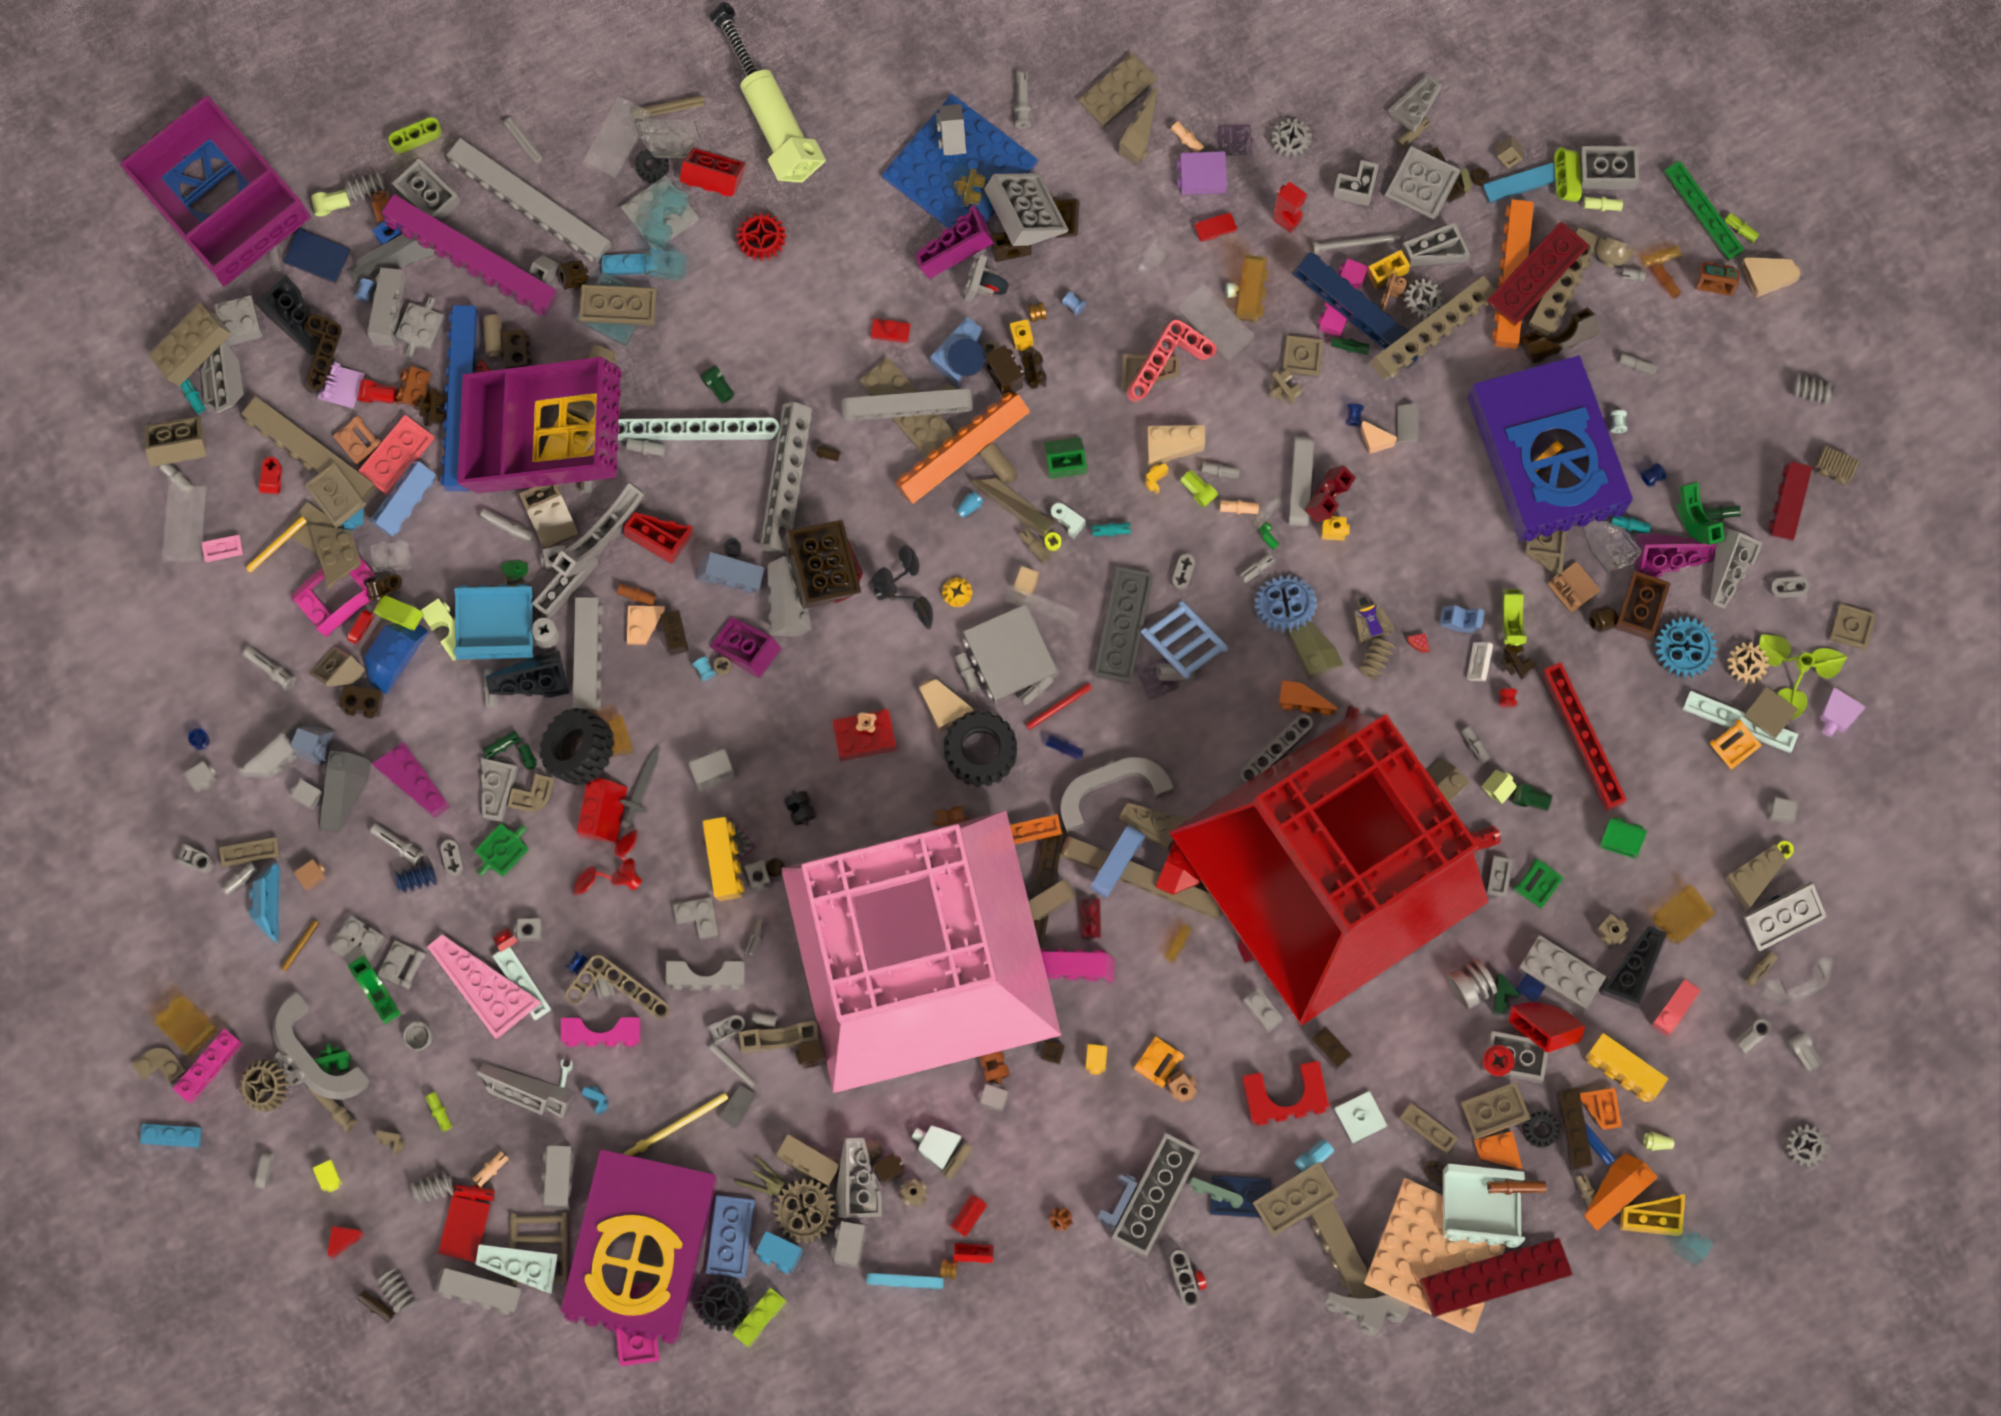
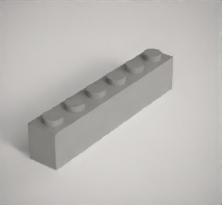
M575 597L573 708H582L591 713H598V708H601V696H598V689L602 688V679L598 678L599 670H602V659H599V652H602L603 644L602 640H599V633H603V622H600V615H603V603H600L598 597Z

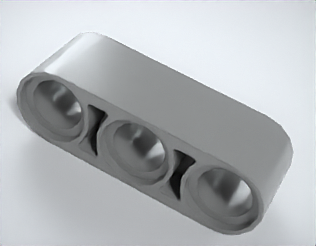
M1176 1250L1170 1257L1171 1269L1182 1304L1185 1307L1193 1308L1199 1302V1292L1187 1254L1182 1250ZM1181 1255L1184 1258V1263L1182 1265L1175 1264L1173 1261L1174 1256ZM1187 1274L1190 1277V1282L1182 1284L1179 1281V1276ZM1187 1293L1195 1295L1196 1301L1194 1303L1186 1302L1185 1295Z

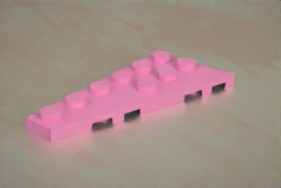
M441 935L427 946L495 1039L502 1036L542 1003L445 935Z

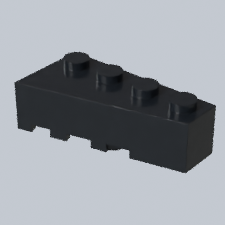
M1648 926L1633 949L1625 957L1620 967L1612 975V978L1604 986L1602 995L1639 1009L1667 933Z

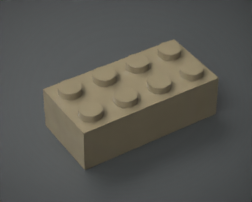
M199 302L148 356L167 380L180 386L231 335V332L213 309Z

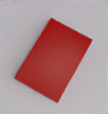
M452 1196L438 1254L476 1263L478 1246L482 1245L491 1204Z

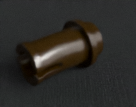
M825 444L823 446L819 445L816 456H819V459L826 458L838 462L841 454L840 450L825 447Z

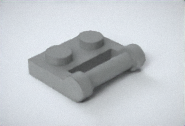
M395 940L378 976L409 990L412 985L410 983L421 961L425 959L426 954ZM410 955L415 956L404 980L399 979Z

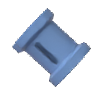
M361 278L359 281L361 283L354 297L368 303L371 300L370 295L373 288L376 287V283Z
M1070 291L1063 299L1062 305H1067L1074 311L1075 315H1078L1086 306V302L1081 301L1074 295L1073 291Z

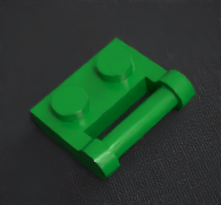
M1535 858L1531 868L1520 883L1514 886L1513 891L1541 910L1564 877ZM1537 871H1543L1544 873L1531 891L1525 890Z

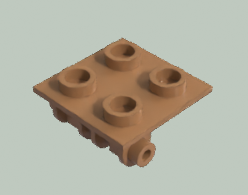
M1396 270L1393 276L1389 275L1380 305V309L1385 312L1389 296L1400 298L1405 291L1407 282L1404 278L1396 276Z
M1577 561L1564 570L1562 576L1557 574L1547 584L1571 613L1601 591Z

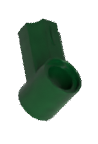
M713 365L699 375L706 387L713 391L721 404L727 403L735 396V393L724 380L722 372L716 365Z
M1516 783L1517 787L1514 790L1511 803L1521 807L1530 806L1548 812L1552 800L1551 794L1534 790L1533 787L1527 784Z

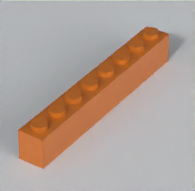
M1512 199L1510 205L1506 206L1505 216L1508 217V223L1504 224L1503 234H1506V241L1503 240L1501 251L1504 252V258L1500 260L1499 269H1503L1502 276L1498 278V287L1528 257L1534 202ZM1495 311L1494 322H1497V326L1492 332V340H1495L1494 347L1517 349L1521 321L1514 326L1500 313Z
M1013 391L1003 394L1001 400L987 407V411L975 416L969 425L960 428L955 436L946 439L941 447L932 450L923 461L915 463L913 469L909 472L901 474L895 484L905 499L914 504L1026 416L1030 411L1019 394Z

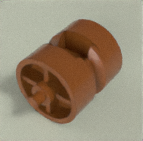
M962 805L951 807L950 811L943 808L935 810L936 819L931 821V824L939 828L966 821L970 817L963 814Z
M1003 1050L978 1057L981 1067L985 1068L983 1074L986 1083L998 1082V1085L1002 1084L1001 1080L1011 1075L1008 1065L1004 1064L1005 1056Z

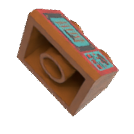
M1702 262L1698 272L1696 290L1733 296L1739 285V269H1735L1730 265L1719 266L1714 262Z

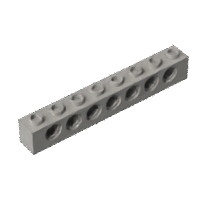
M796 402L783 404L760 543V549L776 555L788 553L784 536L788 530L794 529L797 499L800 492L802 468L806 455L805 449L809 436V424L811 422L812 408Z

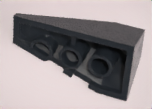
M285 275L255 304L272 322L307 353L312 355L315 352L319 337L307 333L304 329L305 321L311 316L310 310L301 296L300 289ZM313 320L310 321V325L313 328H318Z
M560 650L537 655L485 676L489 694L513 696L514 694H526L529 697H532V695H544V697L551 698L569 694Z

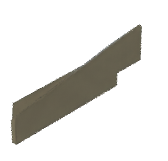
M997 478L972 480V485L1026 527L1032 528L1043 538L1056 524V522L1042 515L1039 510Z

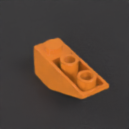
M1282 680L1278 707H1282L1285 711L1299 709L1301 712L1309 714L1315 711L1320 712L1324 716H1331L1336 713L1337 707L1304 684Z

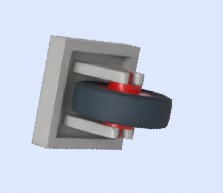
M980 255L970 266L968 272L970 277L963 289V293L966 294L964 300L971 302L976 293L992 296V294L1003 295L1007 292L1008 282L998 276L999 273L985 268L987 257Z

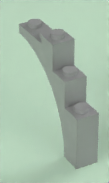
M630 482L600 520L578 541L562 550L551 566L565 577L581 573L592 557L600 555L607 543L620 535L627 520L646 493Z
M1330 1292L1323 1302V1305L1328 1310L1336 1313L1340 1312L1350 1320H1358L1357 1329H1360L1362 1333L1369 1336H1375L1380 1331L1385 1317L1391 1322L1401 1323L1406 1318L1410 1307L1409 1304L1390 1295L1357 1299Z

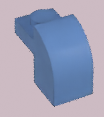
M1456 605L1443 607L1440 625L1454 631L1475 633L1476 629H1481L1485 611L1480 608L1466 610Z

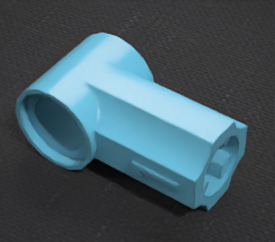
M1323 1138L1309 1152L1306 1151L1294 1164L1303 1172L1317 1162L1322 1163L1334 1152V1149Z

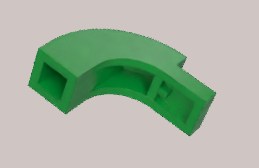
M1693 481L1680 485L1681 502L1676 504L1680 519L1687 532L1698 542L1707 545L1724 541L1723 522L1710 519L1703 510L1699 482Z
M364 955L347 965L384 1024L401 1015L391 995Z

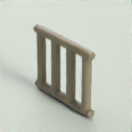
M568 1212L561 1213V1215L517 1216V1214L511 1213L510 1249H518V1244L561 1243V1254L557 1258V1263L561 1262V1274H555L554 1282H561V1284L567 1285L569 1278ZM561 1223V1235L518 1236V1224ZM509 1278L510 1286H517V1283H521Z

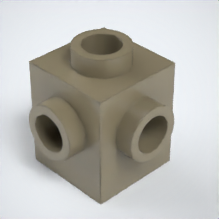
M1610 914L1596 932L1601 935L1600 938L1605 944L1614 946L1616 943L1621 944L1628 937L1625 933L1629 929L1621 918L1617 919Z
M914 1178L911 1181L908 1179L900 1186L902 1188L900 1190L902 1195L900 1199L907 1207L909 1205L912 1208L920 1207L927 1201L928 1193L926 1190L928 1187L921 1180L917 1181ZM913 1188L916 1189L917 1194L911 1195L910 1190Z

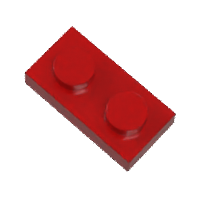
M954 1243L953 1261L993 1263L994 1245Z

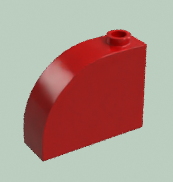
M1526 1002L1512 1006L1508 1023L1547 1053L1581 1042L1585 1029L1583 1023L1565 1010L1537 1002Z

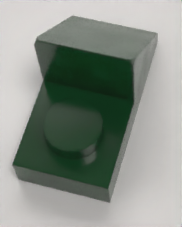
M1498 974L1496 977L1497 993L1494 999L1493 1015L1501 1016L1503 1011L1507 1010L1508 1000L1504 999V997L1519 998L1520 994L1503 974Z

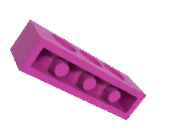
M223 1029L173 1087V1090L192 1104L243 1044L227 1030Z

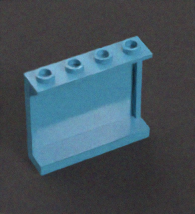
M501 584L497 587L479 585L478 587L470 588L468 585H461L459 588H454L456 660L533 658L532 586L518 584L517 587H509V585Z

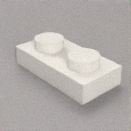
M1489 642L1473 643L1466 679L1470 681H1486L1493 644Z

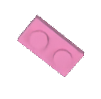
M240 535L201 542L206 562L244 555Z

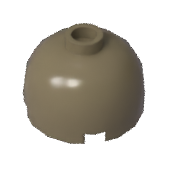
M1600 235L1597 241L1596 254L1598 258L1604 261L1603 265L1613 268L1614 265L1622 266L1626 264L1632 257L1635 248L1631 246L1629 250L1627 249V244L1609 237L1603 240V235Z

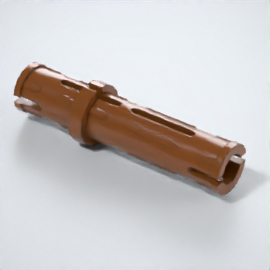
M1505 1179V1181H1488L1487 1190L1489 1194L1504 1193L1505 1195H1511V1193H1546L1547 1184L1546 1181H1511L1510 1179Z

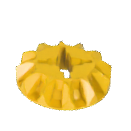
M955 577L949 579L943 585V599L952 607H962L971 600L972 587L964 578ZM959 586H961L960 592L963 593V595L958 594L954 598V591H952V589H957Z

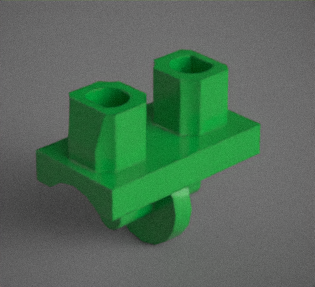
M326 1043L327 1049L320 1051L321 1056L325 1057L313 1059L329 1075L332 1074L330 1065L336 1063L339 1072L350 1070V1053L348 1051L340 1052L339 1046L332 1048L331 1043Z

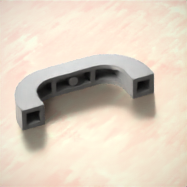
M1130 757L1119 761L1114 759L1106 762V766L1101 768L1095 766L1088 769V773L1072 781L1062 797L1060 813L1065 832L1069 833L1084 827V821L1079 811V803L1085 794L1127 777H1139L1150 785L1154 797L1157 799L1174 791L1168 774L1155 762L1140 757Z
M298 993L289 997L280 1007L273 1027L274 1042L282 1055L283 1061L293 1068L294 1074L299 1080H302L308 1088L322 1097L347 1099L364 1091L369 1084V1080L358 1066L342 1076L329 1075L317 1065L293 1034L292 1025L307 1014L309 1006Z

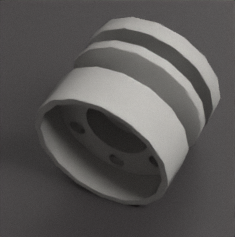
M1477 958L1471 960V965L1469 963L1464 965L1466 974L1458 968L1447 975L1454 994L1467 1010L1480 1003L1478 994L1486 1000L1489 998V994L1493 996L1497 993V988L1490 972Z

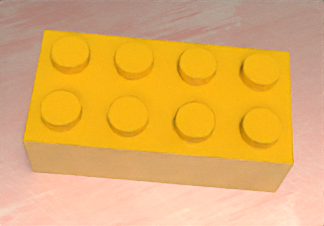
M726 817L704 820L703 827L714 897L719 901L742 898V892H745L743 880L741 881L739 878V873H742L740 862L736 859V854H739L737 843L733 840V835H736L735 826Z
M1604 1033L1596 1040L1585 1056L1590 1066L1602 1069L1606 1077L1611 1080L1616 1079L1620 1082L1619 1085L1627 1091L1632 1090L1637 1094L1636 1097L1645 1103L1646 1101L1650 1103L1655 1099L1669 1079Z

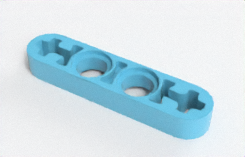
M867 1274L866 1284L943 1289L944 1279L937 1277Z

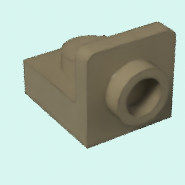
M376 1131L375 1139L379 1140L380 1144L391 1146L394 1143L392 1152L394 1155L399 1156L400 1151L404 1149L405 1140H402L403 1136L400 1134Z

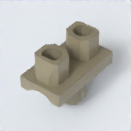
M1287 369L1279 373L1276 370L1272 373L1271 380L1274 384L1269 386L1272 391L1269 397L1271 399L1277 398L1279 402L1285 398L1291 406L1302 393V389L1297 383L1290 388L1286 383L1292 379V376Z

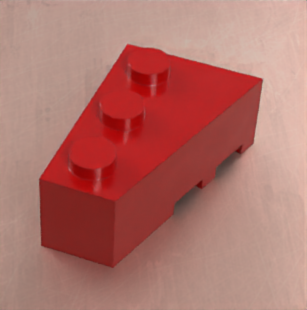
M636 512L633 513L624 526V536L670 564H673L693 535V526L691 525L684 526L670 520L667 522L659 520L657 517Z

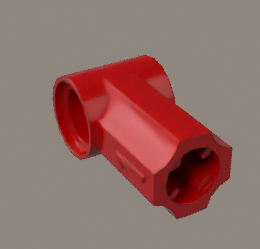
M362 379L357 399L366 403L377 401L394 404L397 389L396 387L379 385L374 381Z

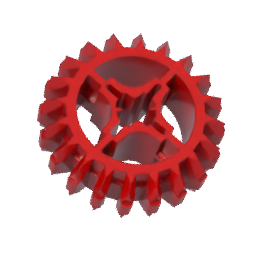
M753 212V218L746 216L747 222L741 221L740 225L742 227L737 228L739 233L736 235V239L739 240L737 245L741 247L742 253L746 252L747 258L752 255L754 261L757 257H760L761 262L764 260L763 257H767V260L770 261V255L777 257L776 251H783L781 246L786 245L784 241L787 238V235L784 233L786 229L782 226L781 220L777 221V216L770 218L769 212L766 216H763V212L759 213L760 216H756ZM758 225L756 230L750 231L753 227ZM764 225L771 227L775 232L766 230ZM761 230H762V233H763V235H764L763 238H762V243L760 242V239H759V238H760V235H761ZM773 240H775L772 245L765 248L767 243L773 242ZM747 241L758 244L759 248L751 246Z

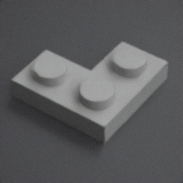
M711 897L673 905L677 925L696 921L700 940L719 936Z

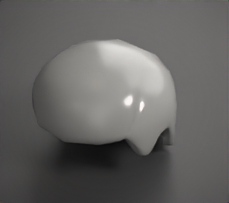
M422 1021L411 1022L405 1028L403 1034L406 1046L413 1051L426 1049L433 1039V1031L430 1026Z

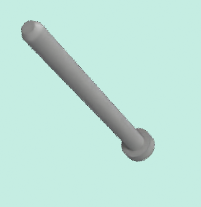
M1402 234L1319 244L1318 241H1313L1312 248L1314 254H1319V251L1400 241L1402 240Z

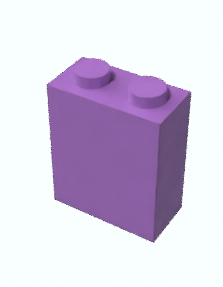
M1225 152L1180 154V160H1177V171H1180L1181 177L1177 178L1178 188H1181V195L1226 193Z

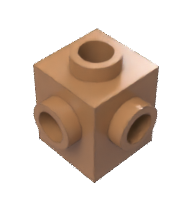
M1183 1068L1167 1079L1168 1086L1171 1088L1169 1092L1175 1100L1178 1098L1183 1103L1184 1101L1192 1100L1198 1092L1196 1085L1198 1083L1192 1075L1188 1076Z

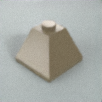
M334 645L310 672V675L329 687L353 684L361 677L365 669L351 655Z

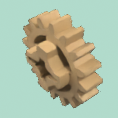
M1750 642L1748 647H1746L1745 643H1742L1741 648L1735 646V652H1730L1729 655L1732 658H1728L1727 662L1731 665L1727 669L1733 670L1730 676L1736 675L1737 682L1743 679L1744 684L1748 680H1750L1751 684H1754L1755 679L1761 681V675L1765 676L1767 674V671L1764 669L1769 668V664L1765 663L1769 660V657L1763 656L1766 652L1765 650L1759 651L1760 645L1754 648L1752 642ZM1746 652L1745 656L1737 657L1740 653ZM1748 657H1749V663L1751 664V666H1750L1749 669L1747 670L1748 667H1747V663H1745V662H1746V660H1747ZM1759 669V671L1756 674L1751 675V672L1753 670Z

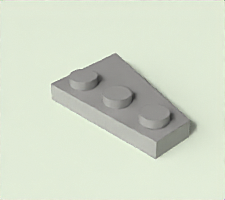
M1426 75L1388 110L1389 115L1415 133L1441 90L1440 83Z
M481 758V782L483 787L482 817L503 822L518 767Z

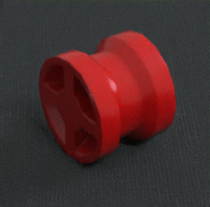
M1503 688L1498 690V695L1500 696L1499 707H1515L1518 705V701L1515 699L1517 689Z

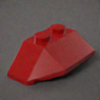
M1175 842L1155 887L1172 895L1193 887L1201 881Z

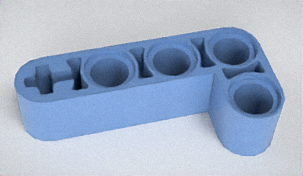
M1129 824L1127 825L1090 887L1091 890L1106 899L1108 898L1134 853L1137 852L1144 841V833Z

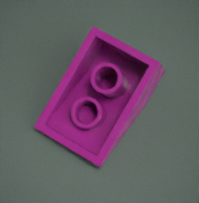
M734 617L729 619L710 645L711 649L759 679L782 649L772 636Z

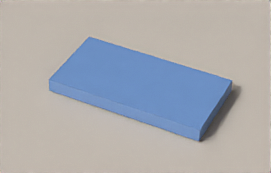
M716 1195L706 1274L745 1279L755 1199Z

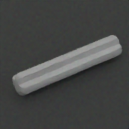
M507 118L504 121L505 127L535 164L539 163L543 159L542 155L513 118Z

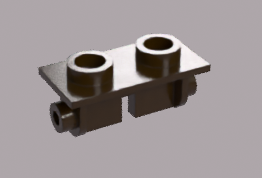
M1030 348L1031 352H1024L1022 357L1025 370L1032 369L1031 372L1026 373L1028 386L1031 389H1037L1038 385L1046 388L1045 381H1047V375L1042 368L1043 357L1040 352Z

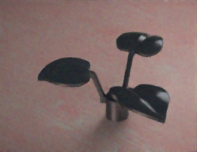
M907 544L899 550V560L905 571L893 579V575L888 568H880L874 574L870 584L875 587L874 594L879 601L887 598L891 601L895 599L915 601L913 604L915 614L927 630H930L933 622V608L927 598L924 596L919 597V599L911 596H895L897 587L894 582L908 574V572L912 576H916L920 568L919 559L915 551Z

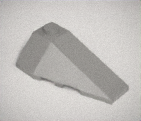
M1724 528L1725 540L1718 542L1716 546L1710 601L1711 604L1723 609L1726 608L1735 594L1736 586L1740 579L1744 580L1746 577L1745 572L1749 565L1753 566L1762 546V542Z

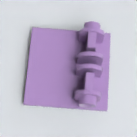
M333 362L330 365L324 385L320 389L318 399L354 409L360 381L364 379L365 373L340 367L339 363Z

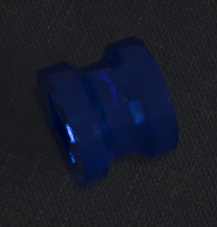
M197 728L188 735V741L194 749L204 750L209 746L210 738L204 730Z

